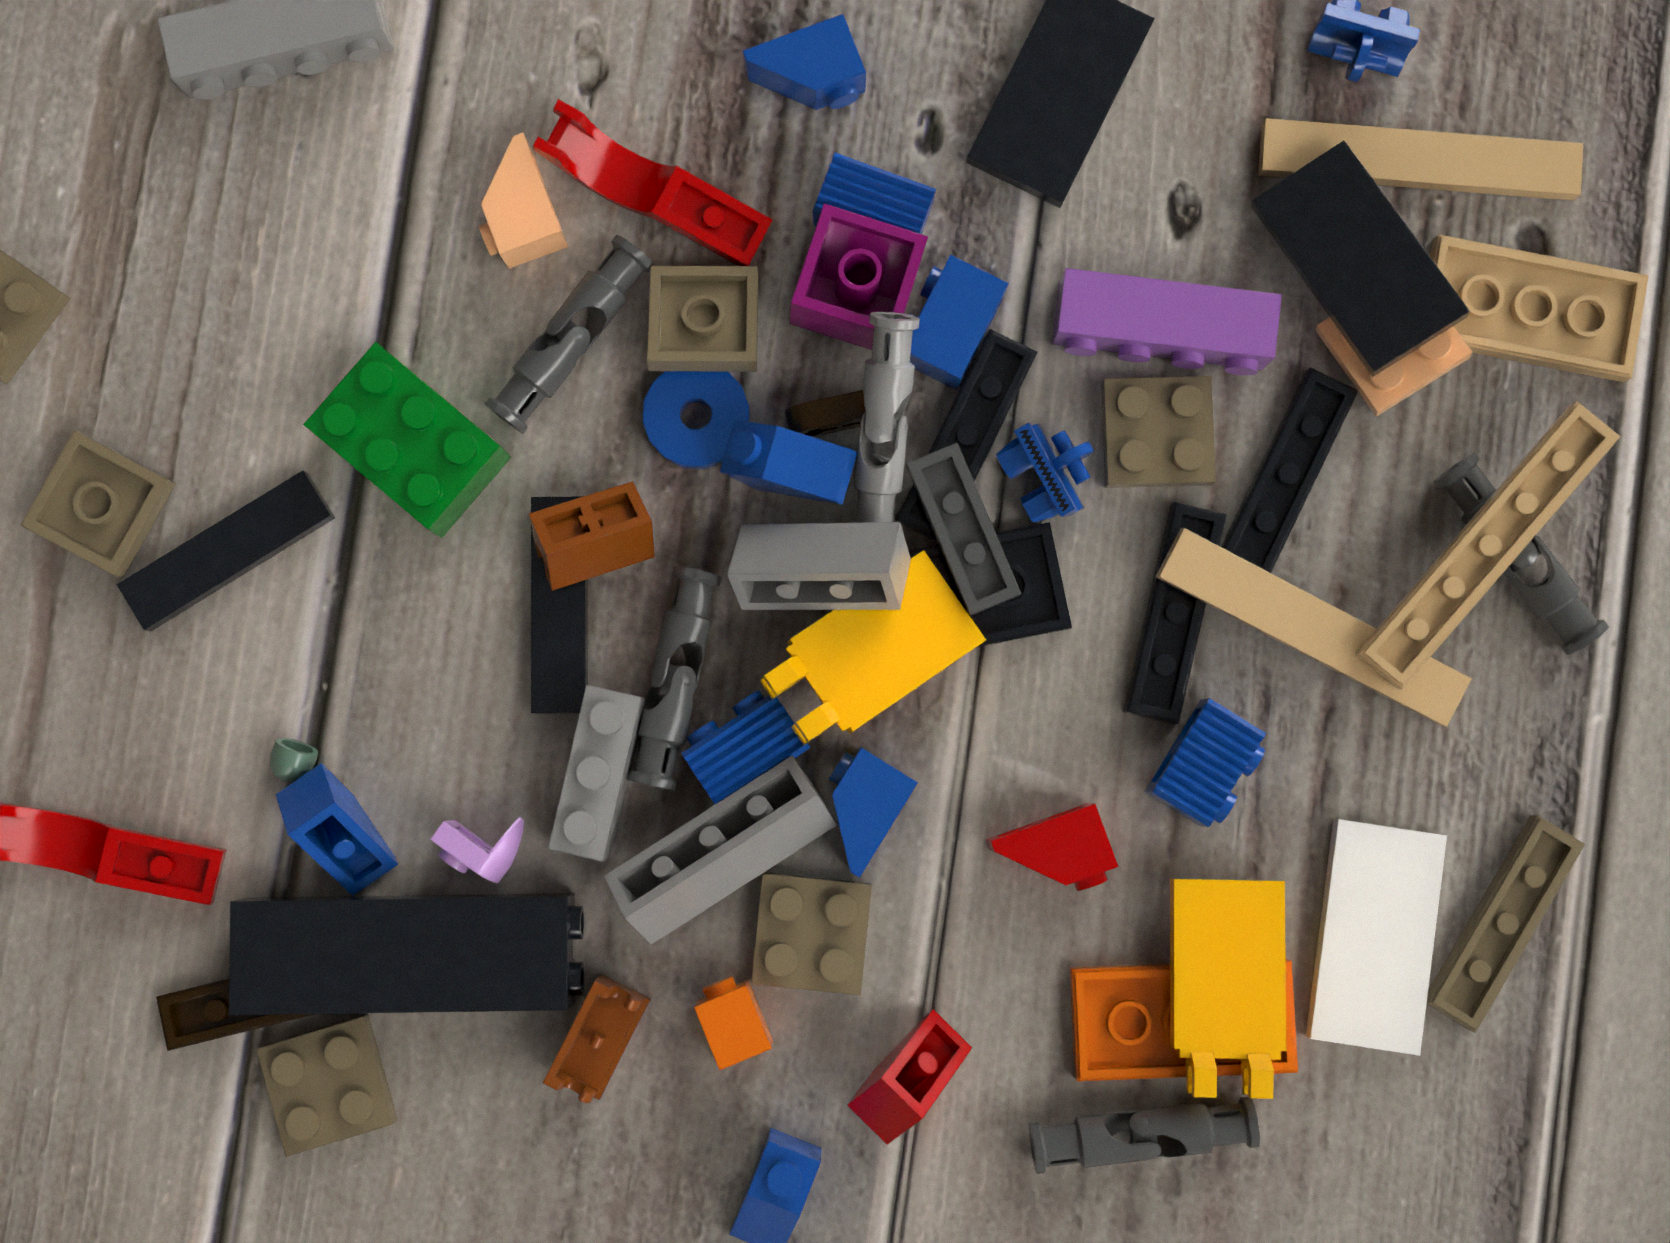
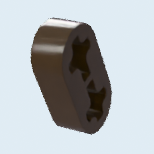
M863 390L809 401L786 409L785 416L788 429L811 437H817L860 427V421L866 411Z

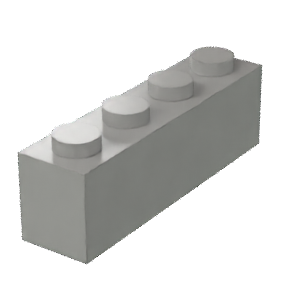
M230 0L157 18L170 77L190 99L208 100L218 98L225 93V90L245 85L264 87L276 82L278 77L294 73L304 75L318 74L327 70L329 65L349 60L353 62H368L378 58L382 52L394 50L383 0Z
M792 755L604 877L624 918L652 945L837 826V823L814 785Z

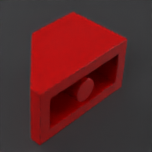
M1085 803L986 839L990 850L1065 886L1074 883L1077 891L1085 890L1108 881L1105 872L1118 867L1095 803Z
M933 1009L872 1071L847 1106L888 1145L924 1118L972 1047Z

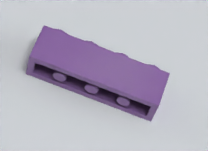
M1065 268L1058 285L1052 344L1065 346L1064 351L1066 353L1078 356L1096 355L1097 350L1118 352V358L1128 362H1148L1151 356L1171 359V365L1178 368L1199 369L1204 367V363L1224 365V371L1230 374L1255 375L1257 370H1263L1275 359L1282 294Z

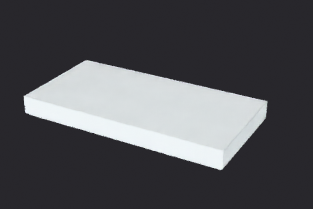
M1333 819L1306 1037L1314 1040L1420 1056L1447 835Z

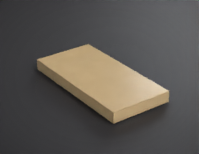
M1437 235L1432 240L1431 259L1470 310L1468 317L1454 325V327L1473 353L1619 382H1625L1632 378L1649 275L1444 235Z

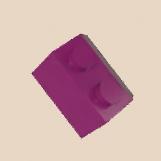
M824 203L791 301L789 324L872 350L874 326L869 323L870 314L873 312L905 314L928 236Z

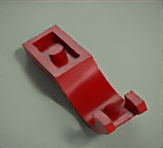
M560 99L557 100L553 107V112L560 118L547 141L537 137L533 144V150L577 182L606 200L629 211L659 221L737 266H749L773 221L771 218L677 165L667 166L656 163L630 151L600 131L590 122L585 113Z
M0 803V861L18 862L63 870L92 879L95 883L205 905L214 903L226 849L114 827L100 821L67 813Z

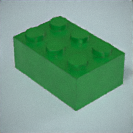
M376 341L303 424L425 528L441 538L445 536L512 458L497 442Z

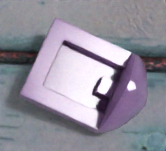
M518 817L494 847H491L456 820L443 821L430 840L442 848L438 856L461 873H466L470 868L481 877L498 884L512 865L522 838L524 820Z

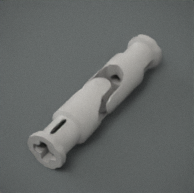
M873 312L870 314L869 323L874 326L871 359L865 362L863 394L866 411L860 421L854 487L859 491L856 518L852 519L850 523L894 521L896 493L902 491L908 425L907 417L904 416V409L908 405L912 394L915 365L910 363L913 330L918 329L920 318L913 315L896 312ZM870 441L876 444L896 441L893 456L887 459L878 455Z

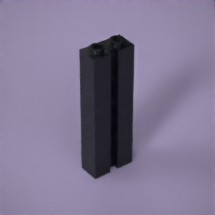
M575 893L259 897L230 901L229 1015L568 1010L575 1004V996H582L584 992L583 962H575V959H573V940L583 939L584 935L583 906H575Z

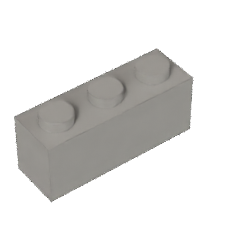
M900 522L743 524L740 527L727 575L741 610H900L911 557Z
M586 685L549 841V850L602 862L611 858L629 780L627 778L632 768L639 735L637 733L646 699Z

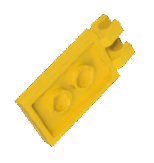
M923 550L911 558L900 610L831 611L789 639L787 642L789 647L786 648V651L791 658L765 674L760 682L772 699L804 678L810 684L823 704L798 720L791 727L802 744L805 745L834 724H837L842 732L847 730L849 734L982 644L986 639Z
M1170 878V1047L1179 1049V1058H1186V1092L1192 1093L1193 1097L1217 1098V1066L1215 1058L1241 1059L1243 1094H1247L1249 1098L1273 1099L1274 1069L1271 1060H1281V1051H1286L1285 881Z

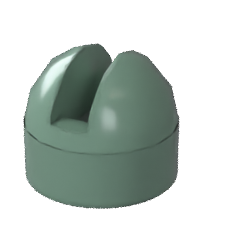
M277 738L270 754V768L274 776L281 781L293 783L314 768L319 751L301 741Z

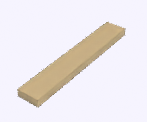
M1265 118L1261 124L1258 176L1287 178L1344 140L1377 185L1572 201L1581 195L1583 143Z
M1578 401L1571 403L1355 654L1397 689H1403L1621 436Z
M1185 528L1179 530L1155 576L1440 726H1448L1472 679L1430 657L1403 689H1397L1355 654L1374 633L1376 628Z

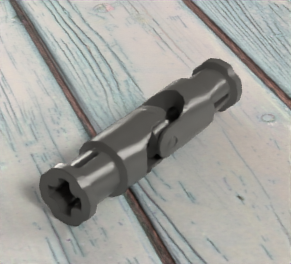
M616 235L612 239L613 248L594 272L587 271L551 318L545 332L535 339L513 366L515 374L495 399L488 398L485 402V405L492 412L520 433L524 434L528 427L525 422L545 397L552 398L576 366L578 358L586 353L625 304L626 299L624 295L643 271L649 272L651 266H654L652 261L640 249L625 238ZM587 308L588 318L585 328L578 326L570 320L574 314Z
M1475 452L1453 465L1433 481L1437 488L1444 487L1464 512L1461 519L1466 525L1496 491L1477 466L1479 458ZM1463 479H1465V481L1469 484L1472 490L1476 493L1477 499L1466 486V484L1463 482ZM1537 535L1534 536L1503 572L1538 618L1545 617L1564 642L1561 648L1566 655L1583 649L1608 630L1609 626L1605 620H1597L1578 596L1580 588ZM1542 553L1548 568L1546 576L1540 583L1531 586L1522 583L1514 572L1531 566Z
M674 566L673 575L677 578L671 609L664 611L651 672V688L646 696L637 733L642 738L635 770L630 771L627 778L629 781L675 790L677 784L672 777L679 746L686 743L693 708V694L699 682L712 622L707 617L714 587L720 585L722 578L717 574L681 566ZM679 646L684 650L686 666L677 667L669 663L670 658Z
M1240 1097L1237 1104L1206 1107L1204 1102L1166 1106L1148 1111L1133 1110L1076 1117L1073 1124L1041 1127L1038 1122L1029 1123L1031 1153L1036 1174L1045 1173L1046 1168L1050 1166L1080 1163L1083 1168L1146 1161L1156 1157L1170 1158L1212 1153L1214 1146L1246 1143L1249 1148L1259 1147L1260 1144L1258 1117L1253 1100L1249 1097ZM1129 1129V1144L1112 1137L1122 1130Z

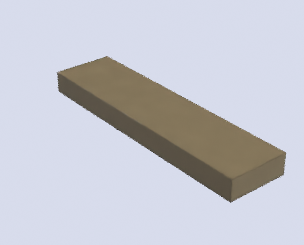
M1530 815L1428 990L1427 1005L1467 1030L1476 1033L1584 848L1585 844L1542 817Z

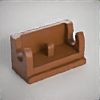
M633 481L529 513L537 555L539 558L543 557L547 580L552 591L655 557L652 520Z
M603 974L598 977L578 1012L543 1084L555 1090H561L563 1087L571 1089L579 1094L578 1100L583 1103H591L594 1098L600 1100L651 999Z

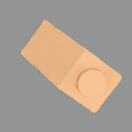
M524 133L515 135L483 198L481 206L487 222L479 225L482 238L490 256L499 253L509 269L568 247L532 149Z

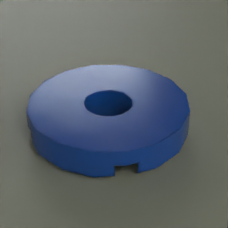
M665 371L653 381L643 404V424L650 443L665 460L685 469H707L723 462L734 420L749 422L750 408L744 390L729 372ZM694 402L704 403L712 411L710 422L701 429H690L683 424L681 419L685 407Z

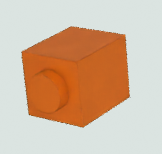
M730 976L702 989L705 998L698 1000L694 1009L719 1071L772 1049L773 1039L749 979L736 984L733 976Z

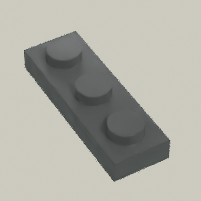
M958 443L908 462L906 464L907 471L969 616L1020 596L1022 593Z

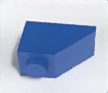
M843 14L743 50L745 72L750 82L812 109L818 110L826 106H830L831 109L843 108L855 102L859 98V94L865 92L866 70Z
M734 420L720 472L759 491L843 505L857 452L850 448L779 426Z
M862 747L855 757L845 752L829 778L830 781L837 784L832 797L849 869L852 874L859 878L918 784L917 781Z
M322 763L276 794L287 835L352 896L398 865L396 857L355 796Z
M770 1127L729 1235L748 1243H787L801 1215L819 1169L822 1148Z

